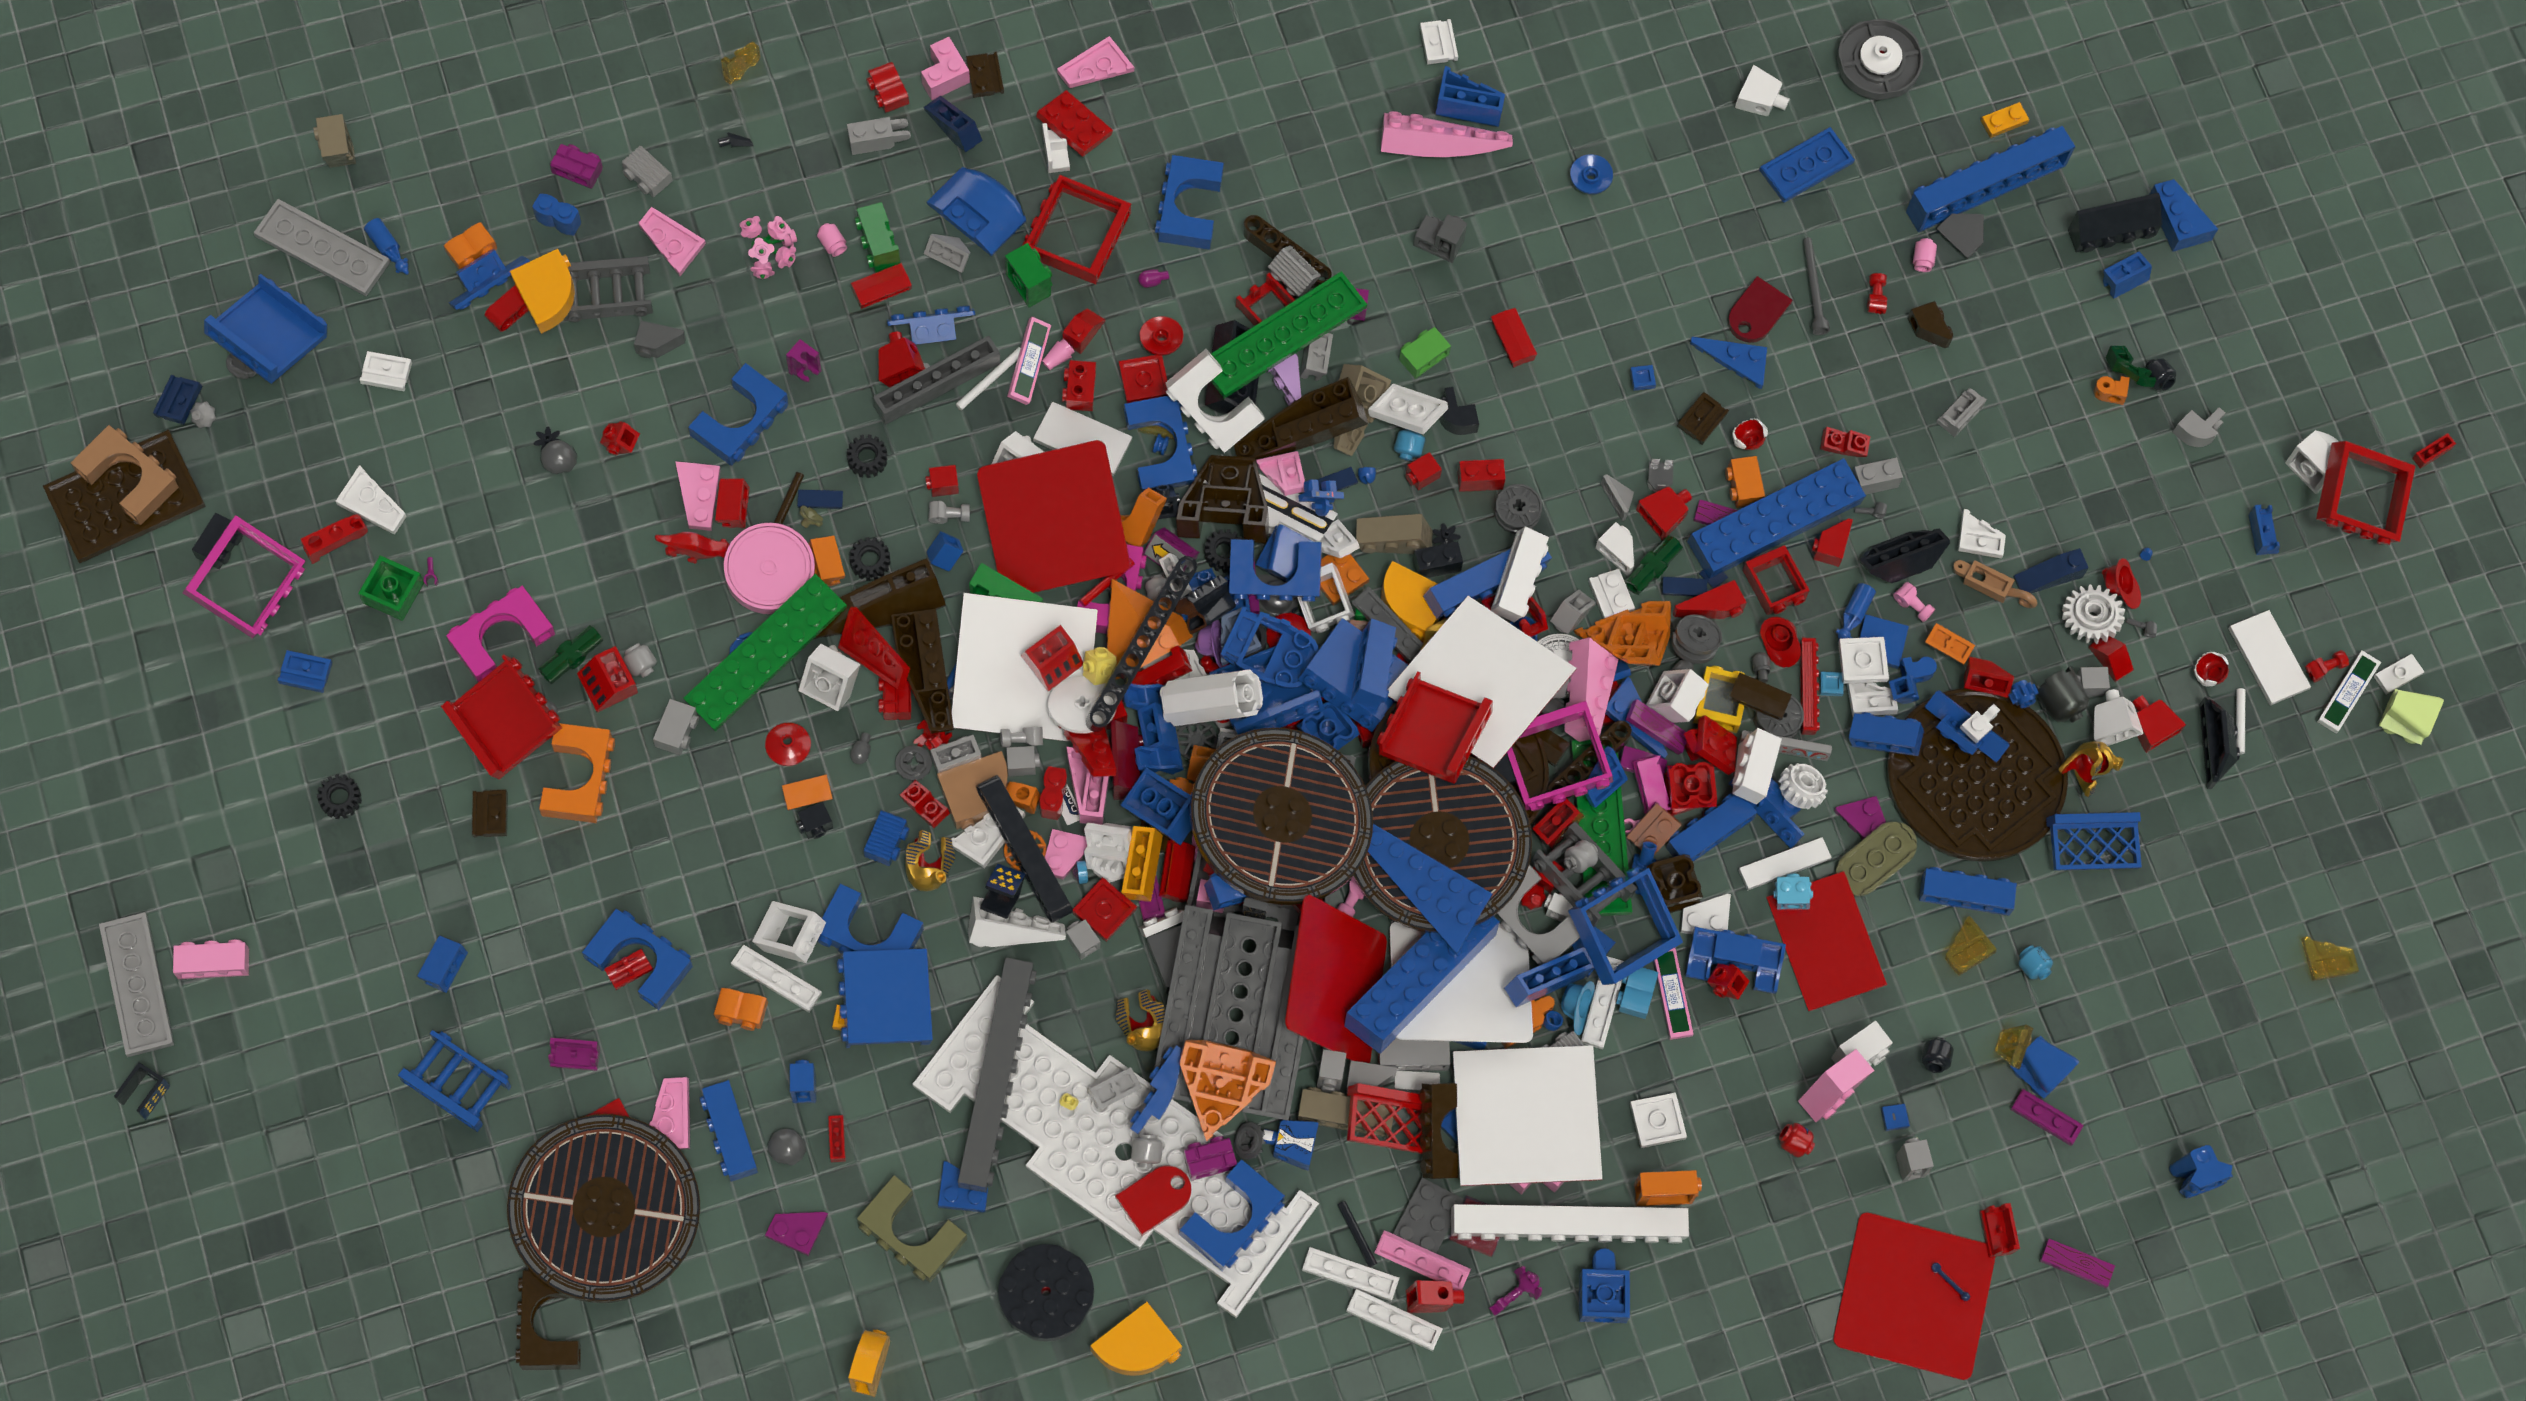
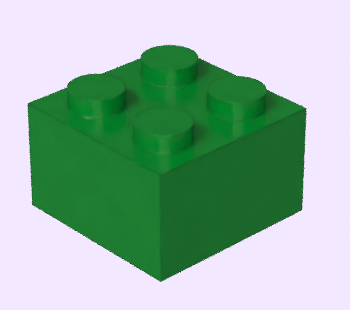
M1026 243L1005 255V267L1007 277L1028 308L1051 296L1052 273L1047 265L1043 266L1037 250L1035 248L1032 249Z
M380 555L358 594L363 604L403 621L424 585V581L419 572Z

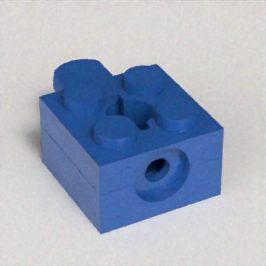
M1600 1249L1596 1251L1592 1258V1269H1582L1579 1274V1322L1627 1323L1630 1318V1271L1616 1270L1614 1253L1609 1249Z

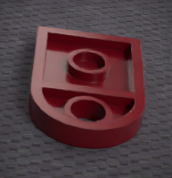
M1757 276L1731 309L1728 317L1729 329L1737 339L1743 342L1754 343L1761 341L1769 334L1793 300ZM1740 325H1746L1749 327L1750 331L1748 333H1742L1738 327Z

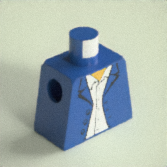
M1282 1120L1278 1132L1264 1129L1265 1135L1263 1140L1266 1144L1275 1145L1274 1158L1308 1171L1319 1123Z

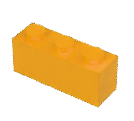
M1133 826L1121 892L1129 900L1148 902L1152 900L1163 837L1156 828Z

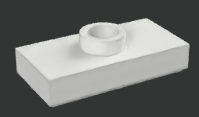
M2410 654L2376 673L2373 677L2387 695L2394 691L2395 688L2397 689L2421 676L2424 670L2415 657Z

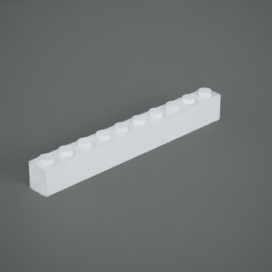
M1454 1204L1451 1207V1236H1458V1240H1472V1236H1481V1240L1484 1241L1495 1240V1237H1504L1505 1241H1518L1519 1237H1528V1241H1542V1237L1551 1238L1553 1242L1566 1241L1565 1238H1575V1242H1588L1589 1238H1598V1242H1612V1239H1621L1623 1243H1634L1636 1239H1645V1243H1659V1239H1668V1243L1677 1244L1682 1243V1240L1689 1237L1688 1208Z

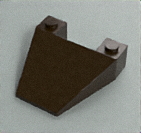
M1210 455L1179 503L1176 519L1178 537L1200 539L1203 522L1243 525L1244 540H1254L1255 543H1267L1269 531L1268 506L1255 458Z

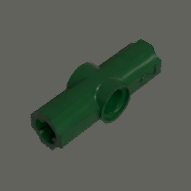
M1668 535L1654 551L1648 552L1639 563L1638 568L1625 580L1628 589L1632 593L1639 595L1654 579L1657 580L1668 568L1669 563L1682 551L1683 547L1680 541Z
M589 625L574 639L564 641L557 648L556 654L538 668L539 672L549 683L553 684L569 669L573 670L584 662L586 655L603 641V638L594 627Z

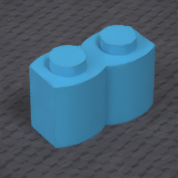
M1642 967L1622 980V983L1626 984L1624 992L1619 991L1616 1004L1620 1005L1619 1012L1646 1019L1659 972Z

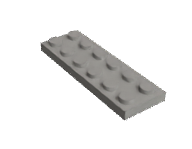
M280 199L276 200L254 231L256 238L364 296L369 294L390 264L388 257Z
M146 912L99 924L126 1056L131 1057L173 1046L174 1040Z

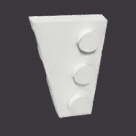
M360 465L336 500L338 506L360 515L361 518L394 535L407 517L405 512L370 478Z
M1017 808L1022 818L1026 816L1025 812ZM989 813L984 815V818L973 827L970 825L964 829L965 832L958 837L951 838L953 849L984 869L1005 843Z

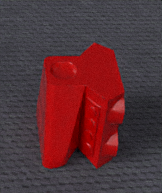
M1699 762L1695 765L1677 763L1673 766H1667V772L1664 774V783L1670 802L1667 805L1671 807L1667 811L1671 815L1675 816L1702 807H1717L1715 773L1712 764Z

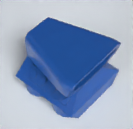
M1279 524L1275 526L1255 565L1287 583L1294 577L1298 568L1299 541H1313Z
M1330 702L1323 704V711L1304 718L1301 723L1296 725L1299 729L1298 731L1320 738L1336 750H1339L1360 735L1357 726L1348 715Z
M2040 1036L2023 1051L2010 1067L2018 1078L2023 1079L2031 1086L2033 1093L2045 1099L2074 1069L2079 1060L2048 1043Z
M2210 1145L2192 1150L2169 1166V1171L2173 1176L2186 1178L2179 1191L2186 1199L2226 1184L2227 1180L2233 1178L2231 1173L2232 1165L2218 1161Z

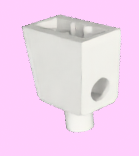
M1753 65L1738 96L1735 108L1769 116L1773 106L1785 111L1790 99L1779 94L1782 87L1781 81Z
M2108 690L2105 693L2107 702L2098 704L2095 707L2094 740L2109 746L2142 735L2143 729L2134 704L2125 697H2120L2118 690Z

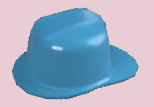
M1592 981L1587 982L1585 985L1569 984L1562 997V1010L1565 1015L1574 1020V1032L1576 1035H1581L1586 1025L1589 1007L1595 992V985Z

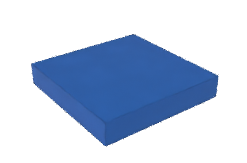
M1865 615L1859 638L1884 637L1887 666L1898 669L1909 626Z

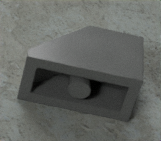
M641 321L634 342L635 351L644 358H659L684 344L686 337L684 330Z

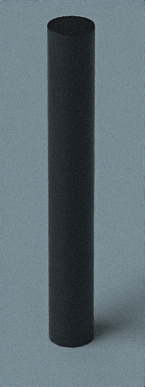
M1346 1201L1339 1203L1337 1206L1368 1267L1371 1268L1377 1265Z

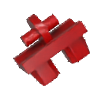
M642 949L627 957L621 958L620 961L604 970L615 990L652 971L653 968Z

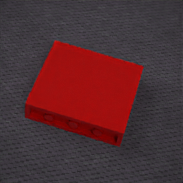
M506 655L501 656L504 660L503 663L454 703L446 701L441 705L489 775L499 780L562 729L558 722L560 720L559 716L554 710H549L546 706L548 701L542 693L536 692L533 687L535 685L534 681L527 674H523L521 663L515 657L510 658Z
M1417 671L1414 679H1409L1405 695L1400 696L1395 714L1389 716L1386 731L1381 732L1378 737L1379 755L1455 784L1493 712V700L1484 697L1482 703L1476 702L1422 681L1421 672Z

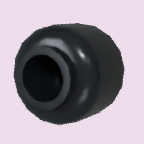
M2164 358L2152 359L2145 365V369H2149L2152 372L2150 377H2155L2156 379L2155 385L2152 387L2153 389L2165 391L2174 385L2176 370Z
M1941 1037L1928 1040L1924 1044L1922 1063L1927 1070L1933 1073H1942L1949 1069L1954 1050L1952 1045Z

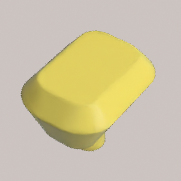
M1064 1093L1059 1103L1069 1110H1074L1079 1101L1076 1097Z

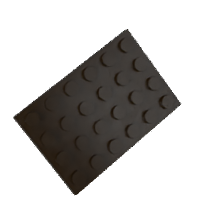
M169 430L137 443L144 450L142 453L147 457L152 455L160 463L159 467L163 470L169 469L177 477L175 481L179 487L141 525L128 516L119 504L141 480L142 469L134 463L120 462L112 465L92 485L75 471L43 485L79 564L206 507Z

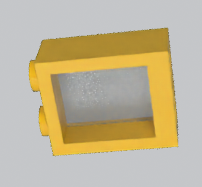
M1706 666L1702 679L1709 685L1705 691L1704 698L1696 708L1693 723L1698 724L1699 718L1706 715L1727 731L1738 732L1744 705L1728 698L1739 673L1743 672H1729L1719 666Z

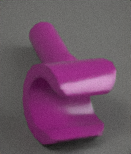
M428 557V571L424 576V583L428 587V579L434 578L435 586H437L439 581L434 574L433 558Z

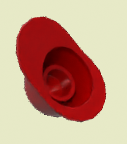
M2121 558L2117 565L2103 569L2102 575L2106 588L2110 589L2109 593L2122 596L2127 606L2131 609L2138 608L2141 603V592L2129 562Z
M1781 617L1766 619L1761 625L1760 634L1771 661L1783 668L1795 665L1801 655L1796 627L1791 621Z

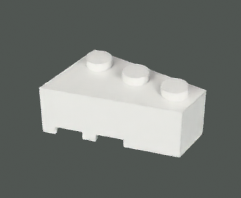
M1759 728L1751 734H1747L1745 739L1738 745L1732 794L1756 805L1767 796L1781 738Z

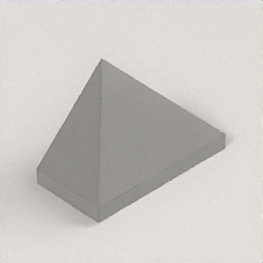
M931 234L924 254L962 273L970 256V251L958 237Z
M1604 475L1601 486L1621 521L1626 520L1634 492L1609 475Z

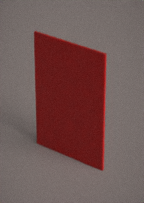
M1845 871L1811 882L1813 897L1810 899V909H1777V899L1774 898V895L1766 897L1783 944H1786L1785 949L1808 1011L1887 985Z

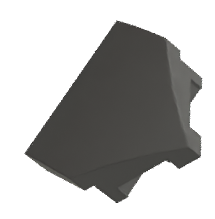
M1951 214L1937 230L1969 259L1983 245L1984 214Z

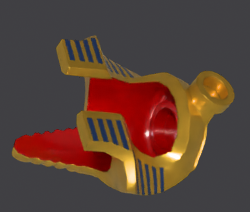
M2086 742L2080 745L2058 770L2064 774L2073 769L2085 796L2089 797L2094 794L2097 785L2096 780H2092V777L2105 775L2112 768L2119 771L2124 763V759L2113 755L2110 748L2103 742Z
M924 830L919 831V838H916L913 843L907 845L905 867L908 880L914 888L920 891H932L938 889L946 881L948 871L955 861V853L952 839L942 837L941 857L934 863H927L924 860L923 852L930 849L931 833Z
M1146 989L1138 993L1140 1007L1147 1011V1019L1143 1023L1134 1021L1129 1016L1128 998L1117 1001L1116 1022L1127 1037V1043L1140 1051H1152L1159 1047L1165 1016L1163 1003L1157 1002V999L1150 995V990Z

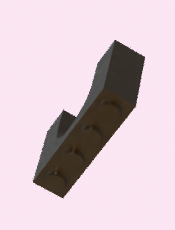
M523 1270V1277L518 1279V1291L522 1292V1301H518L517 1314L521 1316V1325H517L516 1329L517 1339H520V1349H516V1363H519L522 1370L580 1369L581 1344L579 1341H548L538 1336L534 1329L535 1314L545 1302L552 1299L570 1297L564 1296L543 1284L530 1270Z

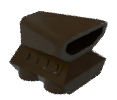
M1684 854L1653 862L1646 866V868L1650 869L1670 913L1700 903V899L1703 898L1701 884L1697 880L1694 863L1690 855Z

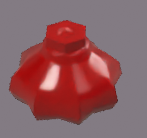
M1536 884L1522 897L1521 905L1529 910L1541 907L1546 899L1544 887Z

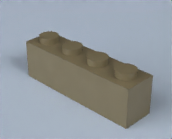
M1309 1087L1308 1090L1303 1089L1297 1121L1318 1122L1320 1126L1348 1130L1350 1097H1346L1344 1093L1332 1091L1331 1094L1321 1092V1089ZM1357 1101V1110L1361 1115L1365 1114L1369 1110L1363 1101ZM1380 1105L1376 1108L1382 1119L1390 1114L1385 1105ZM1372 1113L1364 1118L1371 1129L1378 1124ZM1393 1116L1385 1122L1390 1130L1392 1129ZM1361 1123L1355 1126V1132L1367 1133ZM1379 1127L1374 1132L1376 1136L1388 1137L1382 1127Z

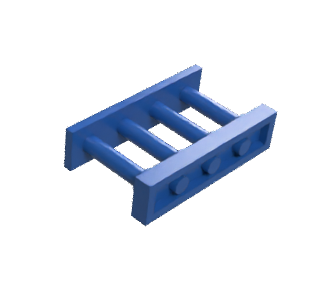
M432 1030L430 1035L435 1041L434 1045L415 1070L412 1069L409 1072L403 1068L398 1076L403 1083L478 1132L483 1126L479 1119L481 1116L479 1113L500 1085L507 1090L511 1088L508 1081L509 1077L498 1069L496 1072L451 1043L452 1039L444 1032L440 1031L438 1034ZM443 1047L455 1054L434 1083L427 1084L422 1080L424 1078L422 1075ZM464 1060L473 1066V1069L455 1093L446 1097L441 1093V1088L460 1062ZM482 1072L491 1078L492 1081L473 1107L466 1110L460 1106V1100Z

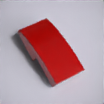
M1826 427L1823 429L1820 449L1841 455L1867 457L1871 436L1853 430L1846 433Z
M917 780L900 794L903 801L933 828L950 814L948 808L934 798L931 792Z

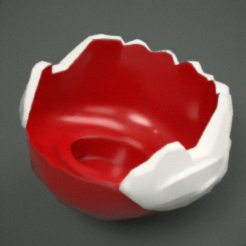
M1755 418L1743 421L1732 432L1735 446L1750 451L1759 449L1766 440L1768 428Z
M2207 652L2197 660L2194 673L2201 685L2206 687L2215 686L2227 678L2229 663L2224 655L2216 652Z

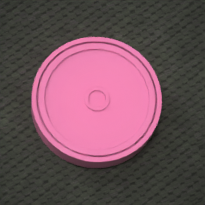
M761 523L743 530L730 543L724 558V576L731 595L745 608L761 614H773L815 574L814 556L807 541L794 529L778 523Z

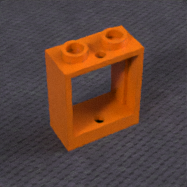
M1696 1170L1640 1173L1634 1183L1636 1207L1692 1204L1695 1198L1698 1197V1192L1702 1190L1701 1178L1697 1177Z

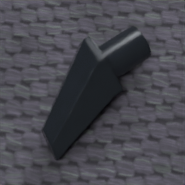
M729 132L727 133L728 136L718 139L720 147L731 145V148L753 146L751 139Z

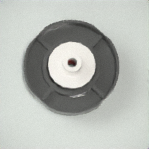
M1881 18L1859 22L1852 26L1843 36L1836 58L1841 78L1845 84L1857 94L1875 100L1899 97L1908 92L1916 83L1923 65V56L1915 35L1903 25Z

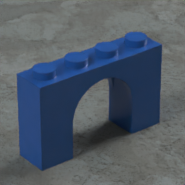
M1172 155L1171 163L1167 162L1165 175L1169 176L1168 182H1163L1162 195H1165V200L1160 201L1158 214H1162L1161 221L1157 220L1155 233L1159 234L1158 242L1210 250L1214 221L1184 215L1176 207L1175 199L1181 192L1192 188L1220 192L1224 163Z
M746 363L731 380L733 388L756 406V413L753 419L742 427L729 428L721 425L702 411L688 427L691 437L730 466L736 461L739 462L744 457L745 450L758 441L760 433L764 429H769L776 415L783 413L788 406L787 393Z
M1169 396L1124 404L1123 410L1128 430L1159 426L1169 431L1176 443V451L1168 461L1137 469L1141 493L1148 487L1152 489L1159 485L1173 486V488L1191 485L1195 480L1194 477H1197L1196 465L1191 464L1190 456H1193L1191 443H1187L1185 436L1188 434L1186 421L1182 422L1181 413L1183 411L1180 409L1182 405L1178 400L1174 402Z
M1231 539L1229 594L1234 595V599H1248V595L1257 596V600H1270V596H1279L1280 601H1293V597H1302V601L1315 602V598H1320L1322 542L1299 541L1298 568L1294 577L1283 585L1271 586L1263 583L1256 576L1254 570V540Z
M842 884L839 885L822 917L826 924L817 940L820 944L826 947L832 945L838 948L841 954L847 951L914 949L924 930L923 922L904 913L901 914L893 932L884 942L877 945H865L856 941L849 932V926L862 901L861 893Z
M615 909L582 951L583 957L595 967L604 971L616 954L626 946L641 944L652 949L657 956L656 967L638 990L641 999L657 1010H660L693 967L690 960L691 957L682 949L677 951L672 948V943L665 937L661 936L658 938L652 934L654 931L646 924L642 923V925L636 923L634 921L635 918L625 910L621 912Z
M1242 1159L1226 1176L1225 1182L1248 1202L1252 1213L1249 1223L1240 1231L1224 1233L1212 1227L1195 1212L1179 1232L1183 1239L1222 1272L1226 1267L1230 1269L1239 1258L1236 1255L1242 1249L1246 1251L1254 1242L1252 1237L1257 1231L1262 1233L1270 1223L1267 1221L1272 1214L1276 1216L1285 1206L1283 1204L1285 1195Z

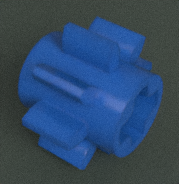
M2021 680L2012 685V693L2009 694L2012 704L2026 708L2036 702L2035 695L2039 692L2035 684Z

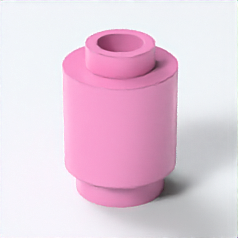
M826 223L819 228L817 237L828 254L836 257L846 251V240L835 224Z
M1923 238L1915 243L1913 257L1915 270L1930 272L1932 267H1934L1937 245L1933 243V240Z

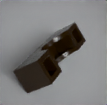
M1422 1083L1419 1097L1422 1102V1113L1420 1114L1422 1161L1420 1169L1423 1173V1178H1458V1154L1450 1151L1445 1146L1441 1137V1125L1444 1117L1448 1112L1457 1107V1083Z

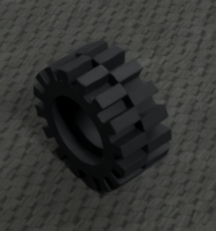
M868 434V438H864V435H860L859 440L857 437L854 438V443L850 442L849 449H847L849 468L853 470L855 475L858 472L859 477L862 478L864 474L867 478H871L870 474H873L874 477L878 476V471L881 473L884 471L883 467H886L888 460L884 442L882 440L879 442V438L876 436L873 439L870 434ZM863 450H872L876 457L872 462L864 463L860 461L859 454Z
M1220 529L1219 533L1213 532L1212 537L1209 536L1205 543V560L1207 563L1209 562L1211 568L1215 567L1217 572L1223 569V573H1227V569H1230V557H1220L1216 552L1217 547L1221 544L1231 546V539L1243 540L1241 536L1237 537V532L1230 533V529H1227V532H1223V529Z
M866 537V541L860 539L858 540L859 544L854 543L849 556L850 566L854 574H858L862 580L866 577V581H870L872 577L876 580L879 575L883 577L885 575L884 572H888L891 563L887 545L884 546V542L882 540L878 542L875 537H873V540H870V537ZM867 552H874L878 555L879 560L873 566H866L861 561L862 556Z
M336 774L333 779L331 776L327 777L329 780L327 782L323 780L321 783L322 788H318L319 794H317L318 803L323 812L327 813L331 818L334 816L335 819H340V816L346 819L349 813L351 816L354 815V809L358 811L360 808L358 804L362 801L360 797L361 792L352 778L348 779L346 775L340 777L339 774ZM338 789L347 791V800L343 804L332 803L331 795L334 791Z

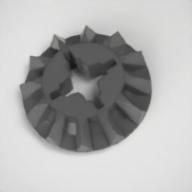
M920 746L905 747L896 757L897 772L903 779L906 778L912 782L918 779L922 780L930 773L932 767V758L929 752ZM915 756L917 763L921 764L917 765L916 769L912 771L911 765L907 764L911 763Z
M1247 1122L1238 1129L1234 1139V1147L1240 1158L1245 1160L1255 1159L1258 1157V1153L1263 1152L1261 1147L1262 1144L1266 1143L1263 1140L1265 1132L1261 1130L1260 1125ZM1250 1137L1254 1138V1140L1251 1142L1252 1146L1248 1145L1251 1141Z

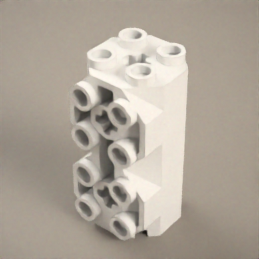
M1250 669L1167 681L1166 686L1161 687L1160 690L1164 720L1171 722L1174 726L1253 716L1258 714L1259 709L1263 705L1261 682L1259 677Z

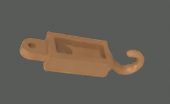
M1962 560L1954 563V573L1965 578L1963 584L2001 603H2004L2006 597L2010 596L2022 598L2019 600V604L2026 608H2035L2037 606V599L2034 595L2024 590L2012 588L2014 579L1974 560L1972 565ZM1977 572L1985 576V580L1981 582L1973 578V574Z

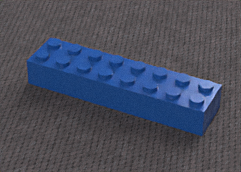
M2063 126L2056 129L2054 127L2050 128L2043 135L2038 137L2032 136L2020 145L2014 144L2003 153L1999 154V152H1996L1985 161H1976L1965 170L1958 169L1945 179L1941 177L1927 187H1918L1913 192L1906 213L1919 233L1945 221L1951 214L1966 212L2065 167L2075 149V145Z
M1843 458L1693 532L1687 542L1702 569L1710 579L1860 505L1866 495Z
M1492 917L1473 927L1458 954L1453 951L1439 933L1426 932L1347 1012L1344 1026L1381 1054L1396 1039V1036L1497 935L1500 921Z

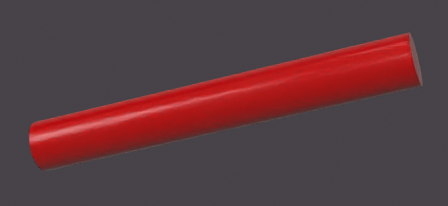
M1130 558V563H1131V564H1130V568H1131V567H1133V566L1135 565V563H1134V561ZM1124 573L1107 576L1084 595L1079 602L1082 606H1087L1111 585V579L1117 580Z

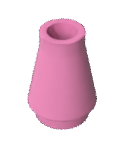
M1062 339L1060 342L1057 341L1042 360V363L1051 370L1072 358L1071 355L1075 351L1066 340Z

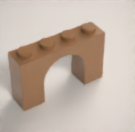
M108 425L71 462V465L75 472L91 485L114 464L131 462L138 465L142 469L141 480L119 504L128 516L141 525L179 488L175 481L177 477L169 469L163 470L159 467L160 463L152 455L147 457L142 453L144 450L136 442L130 443L122 430L119 428L114 430Z

